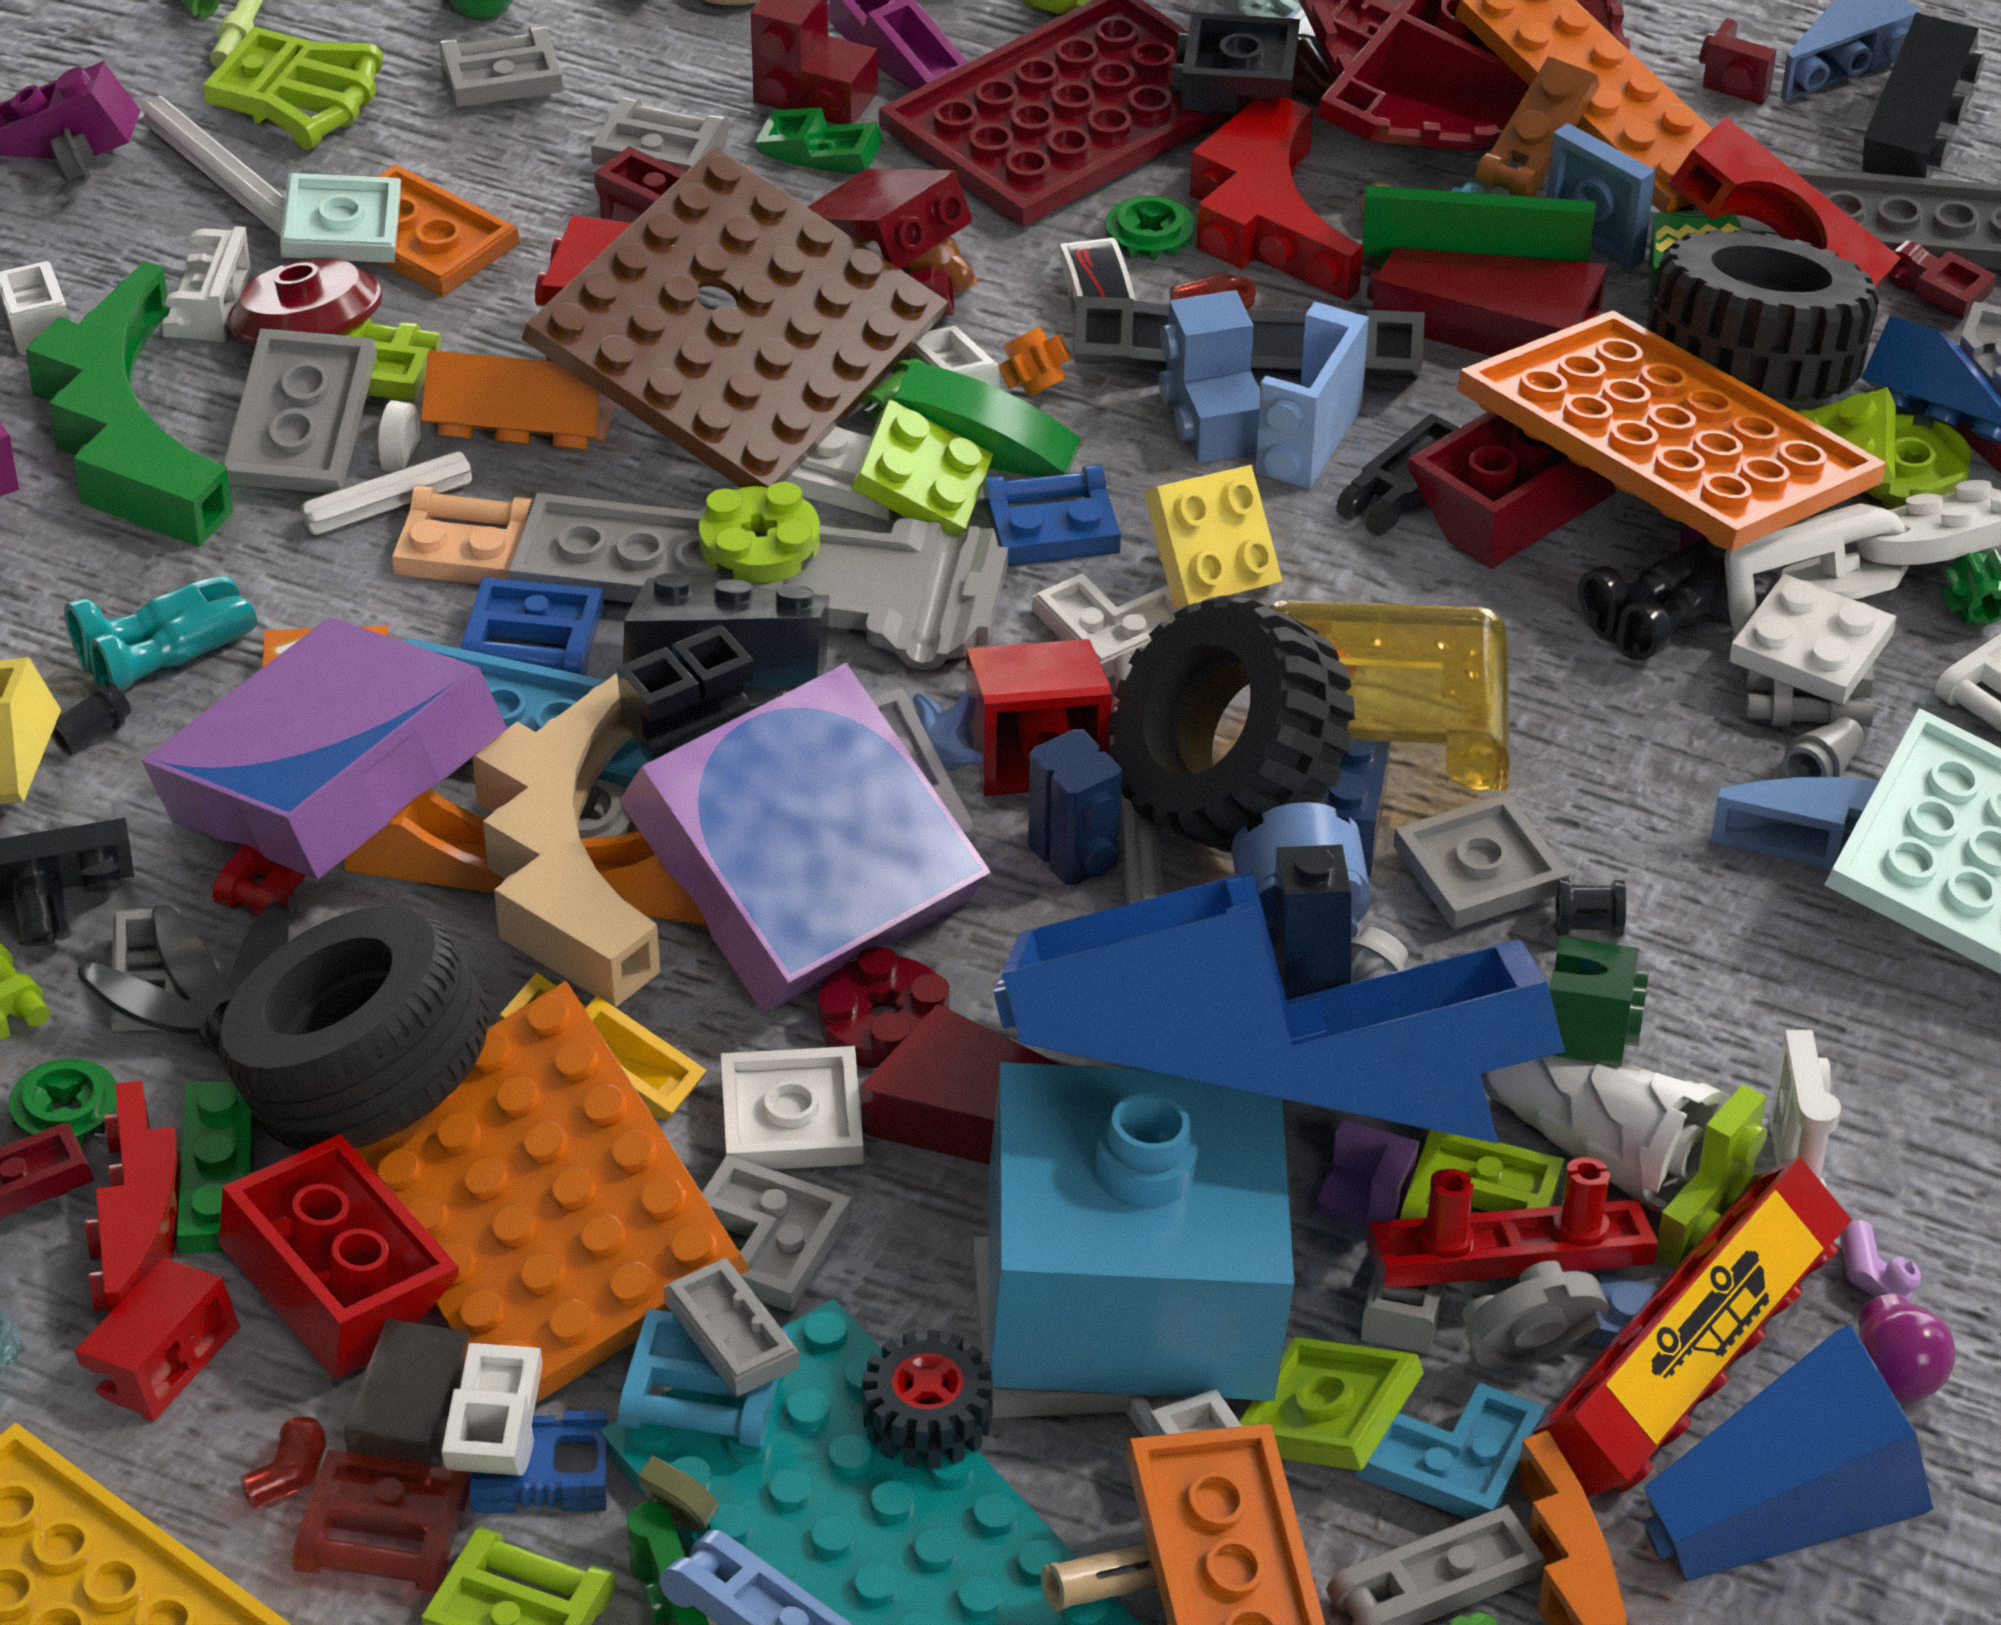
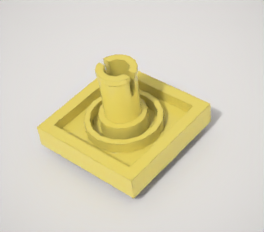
M1252 465L1169 483L1143 491L1157 541L1156 550L1160 552L1158 558L1163 564L1175 609L1193 603H1201V601L1210 597L1229 596L1283 581Z

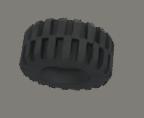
M1710 230L1706 231L1704 235L1692 233L1686 235L1682 240L1677 239L1664 251L1660 259L1646 327L1649 331L1773 400L1776 398H1788L1789 401H1806L1807 398L1811 397L1821 400L1830 398L1834 393L1840 395L1847 391L1861 377L1878 309L1879 295L1872 278L1867 272H1861L1859 265L1851 260H1842L1837 253L1826 248L1821 250L1812 247L1811 243L1797 239L1791 241L1780 238V235L1769 233L1759 235L1751 234L1750 231L1734 230L1733 233Z
M1224 595L1201 601V605L1193 603L1174 613L1175 620L1172 623L1168 621L1161 622L1148 634L1152 640L1145 648L1139 647L1136 649L1128 662L1132 665V668L1126 680H1119L1114 694L1119 699L1117 711L1110 712L1108 730L1111 735L1115 736V743L1109 745L1110 757L1122 768L1121 791L1126 799L1131 800L1133 809L1145 820L1155 823L1162 829L1206 847L1231 853L1232 842L1237 832L1246 826L1248 833L1262 824V813L1274 807L1291 803H1326L1322 797L1329 786H1337L1344 772L1338 769L1344 753L1350 754L1353 734L1348 732L1349 721L1355 720V702L1353 696L1346 694V690L1352 686L1345 664L1339 662L1340 659L1336 648L1328 639L1318 635L1317 630L1255 600L1241 596L1231 599ZM1250 684V705L1243 730L1231 750L1219 762L1213 765V740L1219 720L1235 695Z

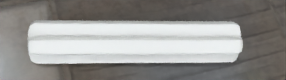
M455 451L305 501L302 505L303 519L311 534L320 535L411 504L412 493L417 485L435 487L437 494L466 486L472 481L471 467L464 454Z

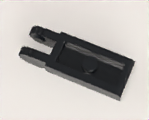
M1433 413L1429 414L1362 468V473L1352 480L1351 484L1347 485L1342 493L1339 494V499L1336 501L1337 505L1335 506L1337 508L1336 512L1342 517L1352 520L1353 517L1356 518L1357 514H1361L1367 509L1374 494H1376L1381 499L1376 501L1372 505L1371 510H1369V514L1366 516L1365 528L1377 536H1382L1383 533H1386L1387 530H1390L1397 524L1404 510L1408 512L1424 499L1408 469V458L1457 430L1459 427Z

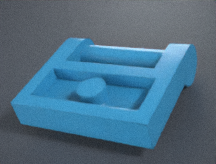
M647 1309L622 1390L618 1411V1424L620 1427L642 1430L644 1424L648 1423L739 1437L740 1445L762 1448L766 1440L769 1415L780 1377L736 1397L672 1312ZM782 1329L788 1337V1330ZM653 1385L746 1400L743 1408L651 1395L650 1393Z

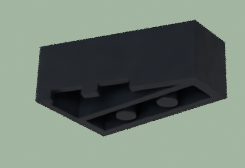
M665 573L657 575L655 578H647L624 620L623 665L665 647L672 653V644L722 624L754 660V680L745 683L744 688L799 687L821 676L826 667L830 595L813 594L812 589L800 585H786L779 587L777 590L752 588L751 583L739 579H725L718 581L716 584L691 582L688 576L677 573Z

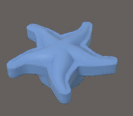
M918 693L913 697V704L918 709V718L946 772L957 770L963 765L980 764L984 757L981 752L973 750L974 738L971 729L968 727L977 703L976 697L962 693L955 706L943 711L930 697Z

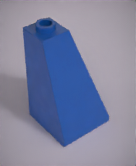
M1849 1324L1836 1330L1647 1484L1644 1490L1652 1516L1642 1520V1524L1660 1561L1672 1556L1685 1581H1689L1920 1516L1933 1510L1916 1431L1852 1325Z

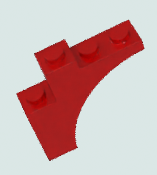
M1276 97L1267 100L1257 98L1192 151L1190 196L1201 201L1198 204L1196 249L1239 269H1243L1254 259L1259 260L1348 301L1360 291L1363 245L1344 236L1317 216L1305 203L1292 178L1303 159L1310 154L1313 109L1289 98Z

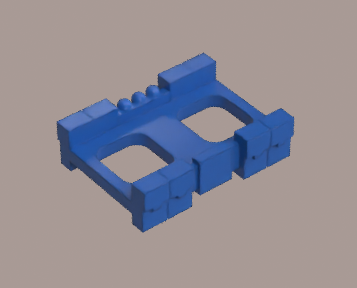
M607 1410L564 1411L563 1419L555 1420V1415L533 1416L532 1430L534 1443L525 1473L522 1476L505 1474L488 1475L480 1472H471L469 1490L472 1514L493 1512L515 1513L516 1502H520L523 1507H528L531 1501L537 1507H541L544 1501H547V1504L551 1507L555 1506L557 1501H562L563 1511L606 1510L607 1440L599 1430L608 1425ZM563 1442H593L597 1445L596 1468L587 1473L557 1472L554 1469L556 1446Z

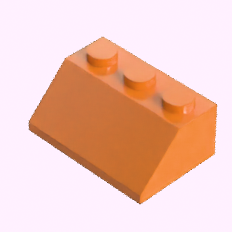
M428 350L421 421L432 426H438L437 436L472 440L473 430L495 432V442L515 445H530V435L553 437L552 447L581 451L587 450L588 441L605 442L616 403L556 362Z

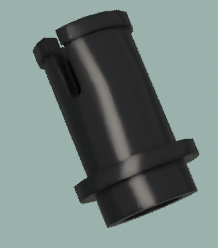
M108 683L104 687L99 684L94 685L89 690V697L58 717L51 737L65 754L72 755L79 747L110 727L117 730L125 725V717L131 714V706L126 696L115 684Z

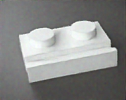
M835 427L784 481L799 486L802 490V496L885 520H890L893 516V510L851 489L870 441V436Z

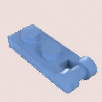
M720 1530L707 1531L691 1547L690 1558L681 1557L676 1559L660 1575L659 1583L661 1589L673 1604L683 1608L694 1606L719 1625H852ZM725 1578L728 1582L725 1583L721 1579Z

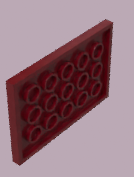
M1092 0L879 108V127L939 169L955 170L962 185L1024 227L1242 111L1257 98L1249 95H1238L1236 113L1220 112L1217 114H1205L1197 110H1182L1181 97L1172 96V74L1174 63H1177L1179 33H1189V30L1142 0Z

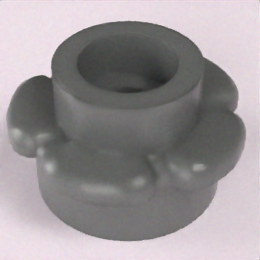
M65 128L64 135L50 140L54 153L68 181L82 175L87 180L91 176L88 167L97 163L94 153L84 133L74 136L69 128Z

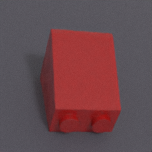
M1090 639L966 648V693L975 696L977 699L971 718L975 749L981 752L984 757L983 761L978 764L983 796L1029 793V766L1032 748L1074 729H1084L1100 746V752H1106L1110 756V732L1108 727L1112 693Z

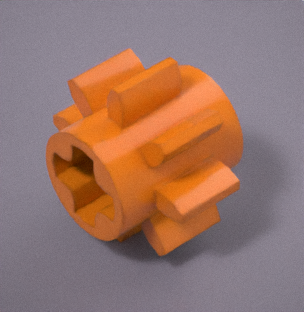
M1040 326L1002 345L1008 360L998 365L999 371L1009 390L1021 384L1027 397H1030L1067 378L1060 364L1072 359L1060 334L1047 339Z

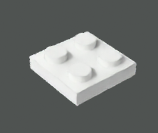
M1783 574L1732 642L1729 662L1843 706L1893 636L1897 616L1818 587L1810 582Z
M855 1046L721 1053L726 1155L728 1154L768 1169L864 1164Z

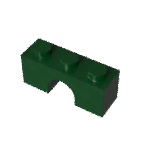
M1560 936L1549 991L1565 1052L1551 1056L1622 1066L1625 1045L1638 1047L1649 970L1636 969L1639 948Z

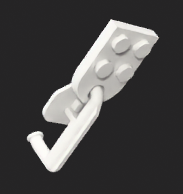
M1969 480L1958 483L1955 486L1954 492L1944 495L1918 494L1910 496L1905 500L1906 505L1890 510L1860 503L1802 519L1733 551L1727 549L1725 553V573L1729 614L1734 631L1732 641L1735 640L1757 610L1753 574L1820 555V557L1784 568L1782 575L1787 574L1810 582L1813 585L1850 599H1859L1894 589L1900 583L1909 565L1945 561L1964 556L1969 552L1974 553L2001 545V490L1992 488L1991 482L1986 480ZM1857 541L1858 553L1845 554L1844 544Z

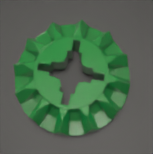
M1159 196L1133 197L1118 203L1107 214L1106 237L1115 238L1120 250H1129L1132 259L1141 255H1149L1156 261L1160 254L1174 257L1177 256L1180 248L1191 246L1195 229L1194 217L1184 205L1172 199Z
M65 1058L43 1063L24 1074L12 1089L9 1108L13 1125H18L26 1138L65 1122L70 1124L81 1146L86 1133L105 1134V1113L117 1112L115 1084L117 1083L107 1069L92 1061ZM77 1100L78 1109L71 1110L67 1107H62L54 1112L52 1101L68 1105Z

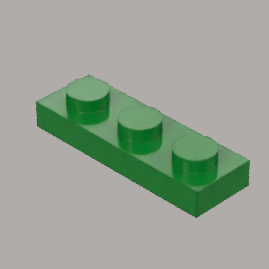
M232 1080L185 1083L177 1240L180 1254L225 1252L219 1245L222 1187L253 1173L255 1115Z

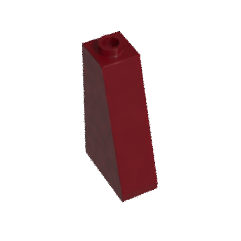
M1395 247L1382 268L1378 266L1374 268L1367 287V299L1374 301L1373 310L1424 312L1423 338L1495 357L1599 316L1602 311L1607 266L1589 262Z
M937 1004L861 1085L862 1132L872 1137L990 1165L1000 1062L1061 1064Z

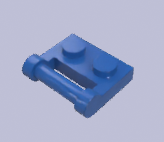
M1101 464L1083 466L1082 472L1010 481H1004L1003 476L985 477L983 479L984 501L990 524L994 528L998 546L1008 547V566L1120 553L1121 533L1106 489L1105 474ZM1085 496V498L1071 501L1021 505L1009 508V504Z
M483 577L463 636L461 649L587 676L589 655L604 607L603 590L600 588ZM489 637L553 643L567 645L566 649L491 642L488 640Z

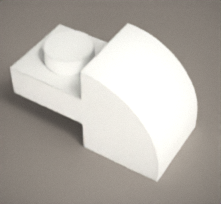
M469 1343L460 1389H454L442 1447V1457L447 1470L522 1476L525 1473L534 1443L532 1420L543 1366L540 1348Z

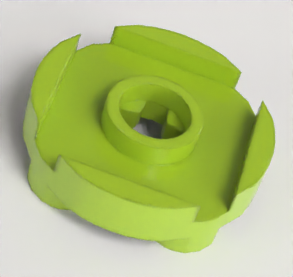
M1896 415L1895 479L1881 483L1865 492L1881 500V505L1886 510L1906 505L1905 500L1913 495H1944L1954 492L1955 486L1958 483L1968 481L1971 450L1966 440L1956 430L1936 420H1933L1931 429L1922 425H1913L1914 415Z
M777 482L768 488L764 486L744 487L736 490L723 488L715 490L707 497V508L699 520V546L704 561L717 571V563H719L721 566L733 570V579L744 580L749 583H772L791 578L801 572V562L807 559L811 553L813 560L820 549L819 516L815 508L802 498V490L796 484ZM754 532H767V536L756 537Z

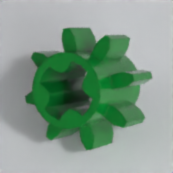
M1981 550L1974 553L1969 552L1964 556L1958 557L1952 563L1950 569H1946L1944 572L1950 585L1941 590L1950 613L1959 611L1964 624L1967 625L1972 621L1977 624H1991L2001 620V557L1998 551L1993 550L1988 553Z

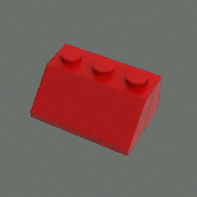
M341 1134L222 1187L219 1245L334 1380L394 1352L458 1277L459 1266Z

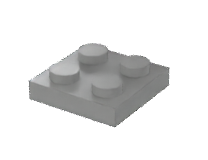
M1509 793L1395 828L1393 847L1453 930L1556 897L1558 878L1570 877V874Z

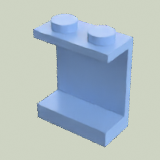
M1318 302L1312 304L1305 315L1301 385L1265 376L1261 382L1256 474L1309 490L1312 488L1362 408L1369 317Z

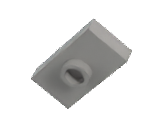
M726 1257L664 1285L665 1304L736 1397L799 1368V1351Z

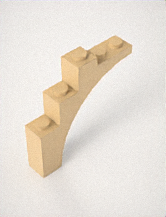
M617 673L601 685L591 689L586 696L563 713L550 719L537 732L516 722L473 756L477 802L493 811L483 821L487 866L490 871L505 879L500 886L494 889L499 938L595 997L598 995L615 1008L660 973L657 924L618 895L596 870L579 837L580 816L593 783L614 754L634 737L622 723Z

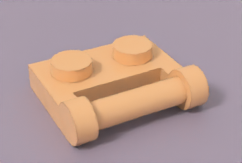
M415 486L411 498L410 512L392 556L394 575L478 585L481 584L483 577L509 579V568L534 499L514 497L513 502L437 494L435 487ZM434 517L471 522L506 525L507 529H501L491 526L483 527L458 523L440 522L433 519Z

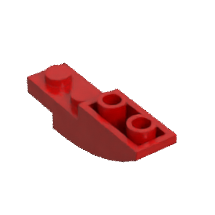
M143 1080L115 1084L117 1112L105 1113L109 1153L121 1152L122 1162L109 1163L111 1187L96 1188L98 1217L85 1219L90 1260L102 1259L101 1270L89 1271L94 1313L108 1311L109 1314L162 1257L172 1260L177 1242L181 1161L175 1126L150 1130Z

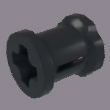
M1558 878L1555 898L1556 935L1568 936L1570 930L1609 931L1612 937H1623L1626 923L1625 880H1613L1610 886L1572 885L1569 878Z

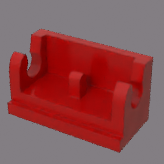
M162 1257L74 1352L81 1366L94 1373H102L111 1379H103L95 1388L97 1394L116 1405L139 1412L144 1419L154 1422L240 1328L221 1276Z

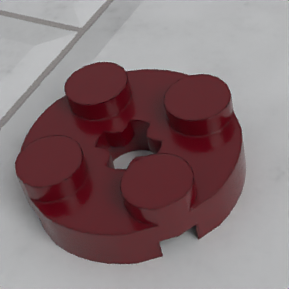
M883 946L866 948L860 952L857 960L845 964L843 968L831 974L822 985L818 995V1018L822 1025V1036L828 1047L855 1046L856 1065L866 1068H878L883 1059H886L937 1004L949 1009L950 986L945 978L916 960L896 956L891 949ZM888 1006L895 1008L898 1013L884 1011L879 1016L872 1014V1009Z

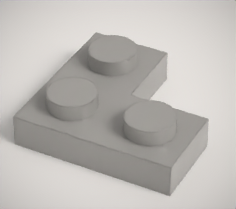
M728 1154L702 1192L726 1230L749 1238L740 1252L750 1269L741 1275L743 1280L760 1301L790 1312L793 1311L852 1216L851 1197Z

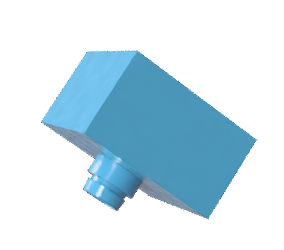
M1000 1062L988 1176V1362L992 1370L993 1388L1194 1397L1217 1389L1222 1398L1275 1401L1294 1289L1282 1098L1144 1069Z

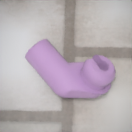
M1853 1220L1839 1235L1845 1272L1850 1283L1875 1298L1881 1295L1894 1294L1905 1298L1907 1301L1910 1300L1912 1291H1915L1921 1284L1920 1270L1913 1261H1909L1905 1265L1904 1257L1901 1256L1892 1258L1888 1263L1878 1257L1873 1227L1867 1221Z

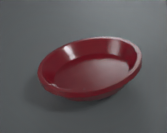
M332 258L296 261L269 270L252 280L243 289L238 301L231 308L228 314V325L232 336L237 341L253 347L256 346L260 328L340 335L360 325L373 315L382 302V291L379 281L374 276L361 271L347 261Z

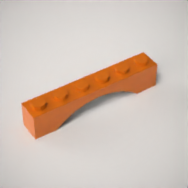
M432 789L426 790L409 802L384 828L344 859L345 871L488 893H494V889L505 880L490 871L487 866L483 825L485 818L479 817L446 800ZM640 831L614 837L581 839L596 870L623 900L642 914L649 917L707 925L697 904L683 887L668 874Z

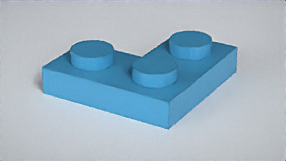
M1479 1382L1453 1432L1398 1413L1363 1470H1356V1477L1470 1520L1502 1507L1518 1476L1522 1440L1535 1435L1533 1430L1544 1419L1546 1407Z

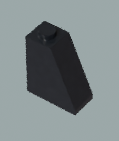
M1343 844L1276 848L1270 939L1287 1000L1351 983L1352 891Z

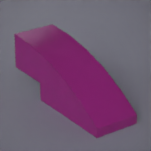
M829 0L828 21L847 41L878 48V68L913 89H918L968 63L916 0Z

